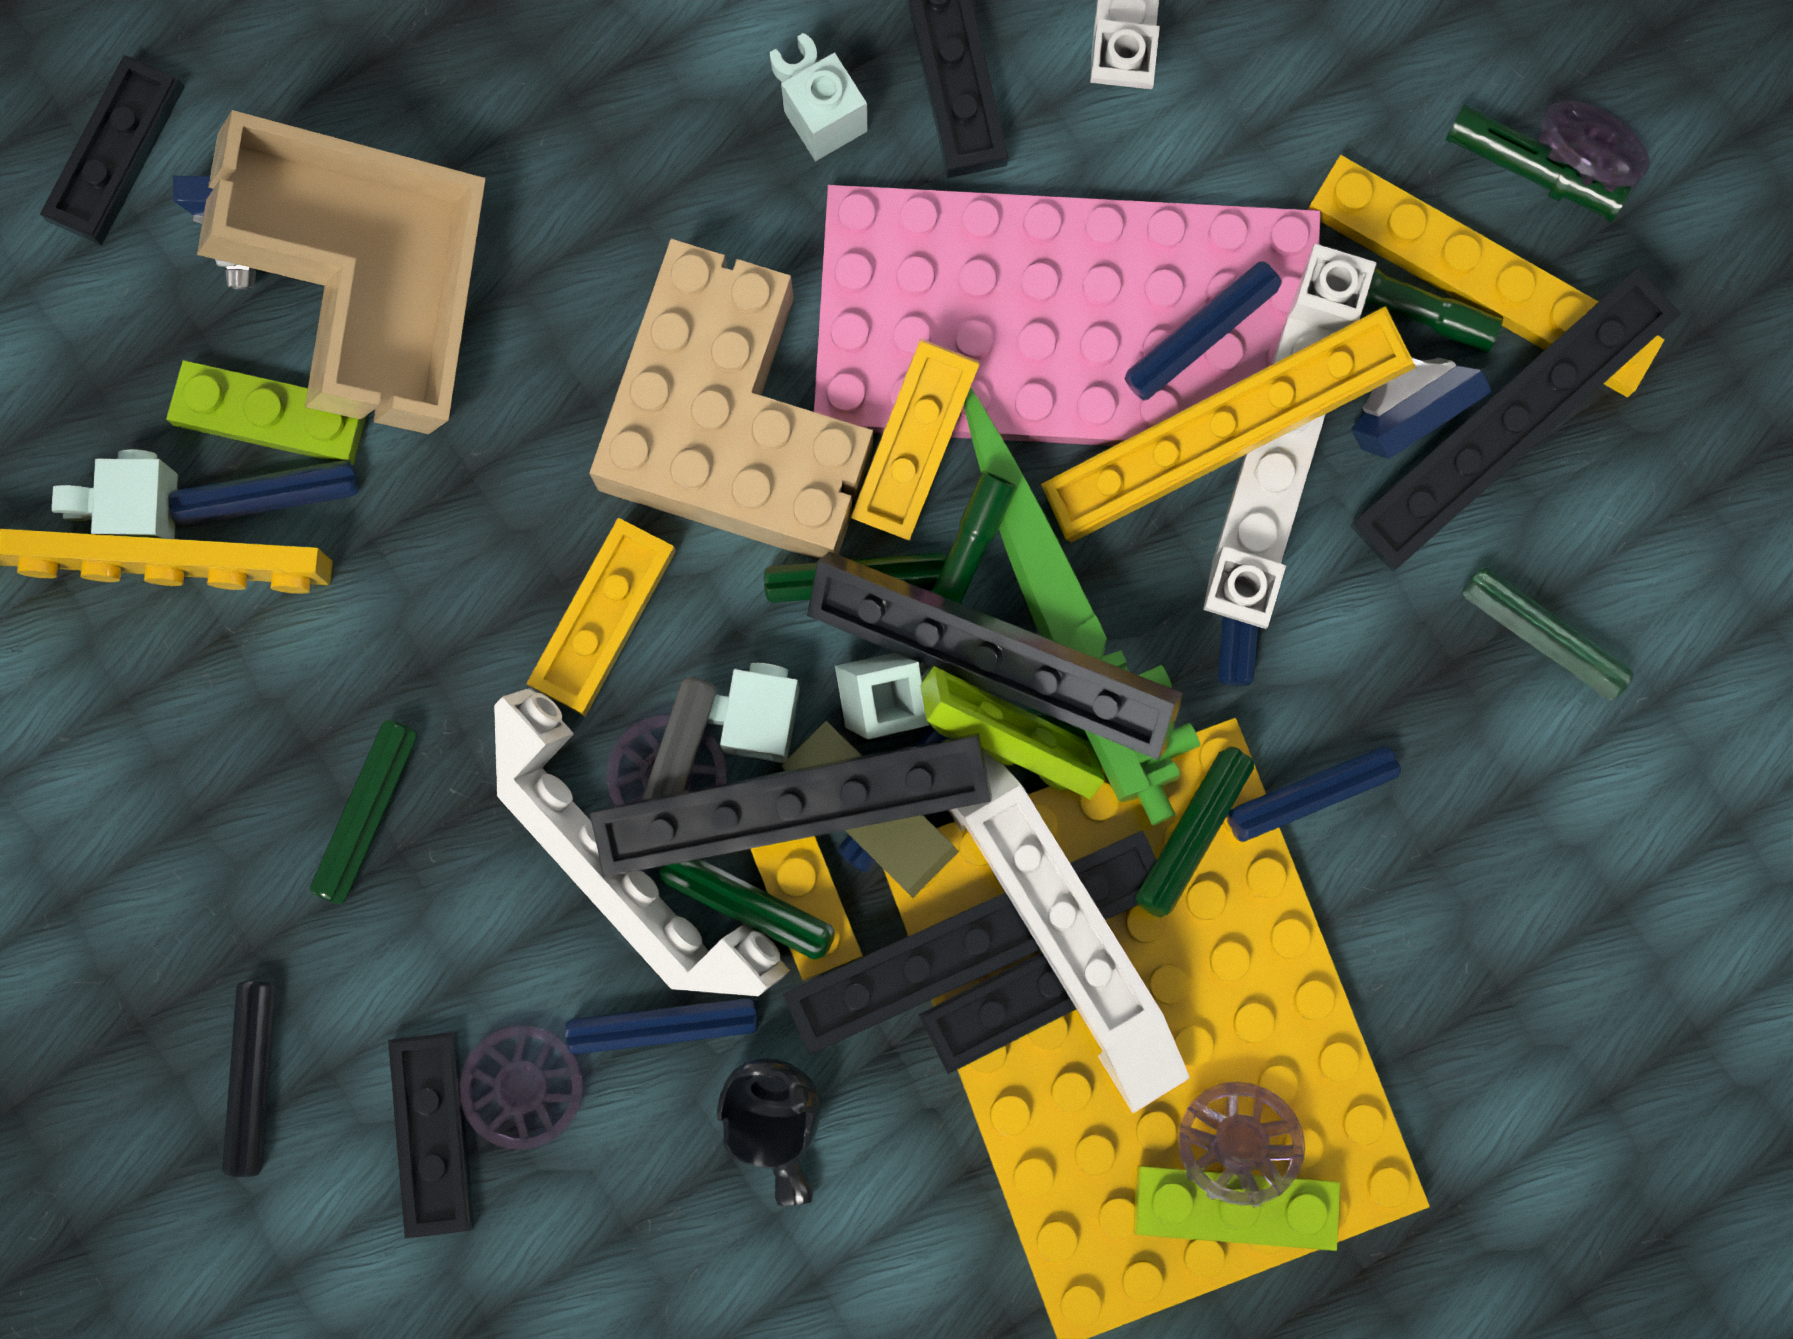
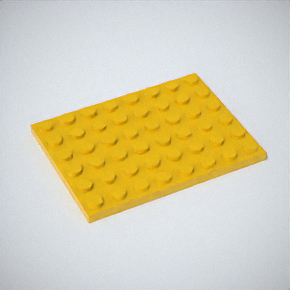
M1233 718L1196 732L1200 746L1172 759L1181 774L1177 781L1163 787L1176 815L1157 825L1152 826L1139 798L1126 802L1118 801L1103 767L1101 768L1105 781L1091 799L1070 789L1059 791L1051 786L1028 794L1069 863L1142 830L1156 859H1158L1219 752L1232 746L1251 757L1237 719ZM1255 764L1251 775L1231 809L1266 794ZM1226 817L1172 913L1159 918L1151 915L1147 910L1138 905L1105 920L1163 1013L1190 1078L1132 1113L1098 1058V1055L1103 1051L1077 1009L957 1070L1057 1339L1091 1338L1319 1250L1136 1235L1133 1233L1137 1165L1340 1182L1337 1243L1430 1207L1280 828L1242 842L1234 837ZM955 822L936 829L959 852L914 898L884 870L908 936L1005 893V890L967 828L960 831ZM1039 950L932 999L933 1006L1012 968L1042 951Z

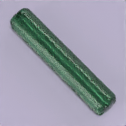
M1481 567L1475 571L1465 584L1462 591L1464 598L1605 698L1614 700L1629 686L1634 676L1630 668L1487 567Z

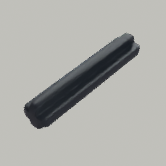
M244 981L240 982L236 987L222 1164L223 1173L232 1177H253L259 1175L262 1170L275 987L269 982Z

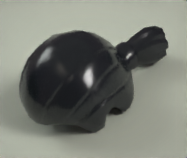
M762 1058L745 1062L742 1066L736 1068L727 1078L720 1092L717 1105V1120L722 1121L724 1126L723 1145L733 1158L748 1165L773 1170L775 1176V1199L779 1206L808 1204L813 1202V1186L808 1176L801 1169L802 1163L800 1158L811 1147L818 1129L821 1106L818 1093L808 1075L791 1063L777 1059Z

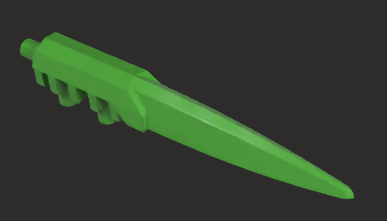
M970 388L963 406L980 471L1000 476L1017 486L1000 524L999 531L1040 636L1129 671L1126 666L1127 661L1121 650L1103 656L1107 637L1098 618L1094 614L1050 524L1017 463L976 394ZM1162 665L1139 674L1141 677L1172 688L1170 679ZM1190 723L1172 731L1168 748L1159 760L1085 730L1118 801L1126 802L1139 798L1152 826L1176 815L1163 787L1177 781L1181 774L1172 759L1200 746L1198 736Z

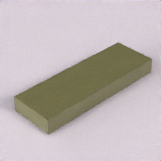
M825 721L781 767L785 771L860 757L862 755ZM923 815L845 830L912 898L959 852Z

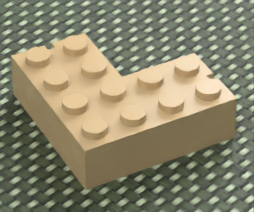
M232 110L217 135L208 187L213 190L206 199L197 255L324 285L305 407L362 419L375 410V423L430 434L449 420L485 178Z
M674 239L670 240L589 472L598 491L817 560L828 552L839 555L851 519L852 500L857 501L873 452V430L761 396L794 301L791 275L739 259L736 260L734 269L730 270L727 268L725 255ZM842 485H844V493H841Z

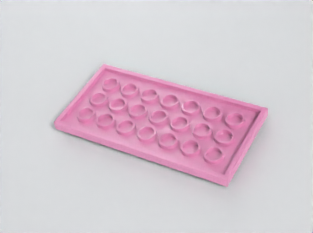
M828 185L814 412L873 430V433L883 434L915 349L921 338L979 361V367L970 388L976 394L1003 440L1116 446L1272 365L1283 325L1314 244L1319 245L1320 211ZM1260 261L1268 263L1282 281L1276 294L1149 400H1141L1130 390L1124 379L1129 368L1253 265ZM964 406L952 432V438H971Z

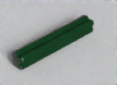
M940 552L855 559L852 561L924 590H932L948 556ZM817 563L769 566L764 571V589L767 600L772 603L810 600Z
M385 720L381 724L310 884V892L315 896L335 904H343L347 900L416 743L417 733L413 729L390 720Z
M1229 746L1219 752L1136 895L1137 904L1151 915L1162 918L1172 913L1254 769V761L1240 749Z
M701 859L661 867L659 877L664 884L811 959L824 957L831 947L835 937V929L832 925Z

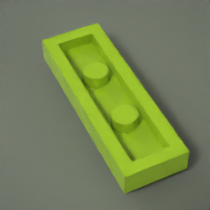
M183 360L166 420L173 426L333 462L346 460L354 465L367 415L362 419L307 408L305 403L308 388Z
M935 666L920 685L926 721L943 736L951 739L979 733L982 748L993 759L1005 765H1013L1015 763L1038 774L1046 784L1059 791L1070 789L1091 799L1104 783L1105 779L1101 764L1091 742Z
M1137 1165L1133 1233L1145 1236L1337 1251L1340 1182Z

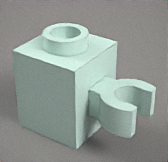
M802 33L797 36L798 48L801 54L804 55V59L797 64L786 63L777 49L770 52V60L774 75L782 82L784 112L814 160L817 161L867 132V103L835 52L817 62V50L813 40Z
M122 450L118 452V459H95L94 488L71 485L53 486L52 512L63 513V519L92 520L91 534L175 539V522L170 513L169 494L177 490L178 474L160 459H157V454L153 452Z
M897 653L835 666L845 727L866 739H871L929 725V722L926 721L920 685L933 667L923 663L919 665V662Z
M751 663L749 672L734 669L729 697L716 694L706 723L723 725L720 746L724 753L784 763L788 759L800 693L798 680L787 678L788 669L766 663Z

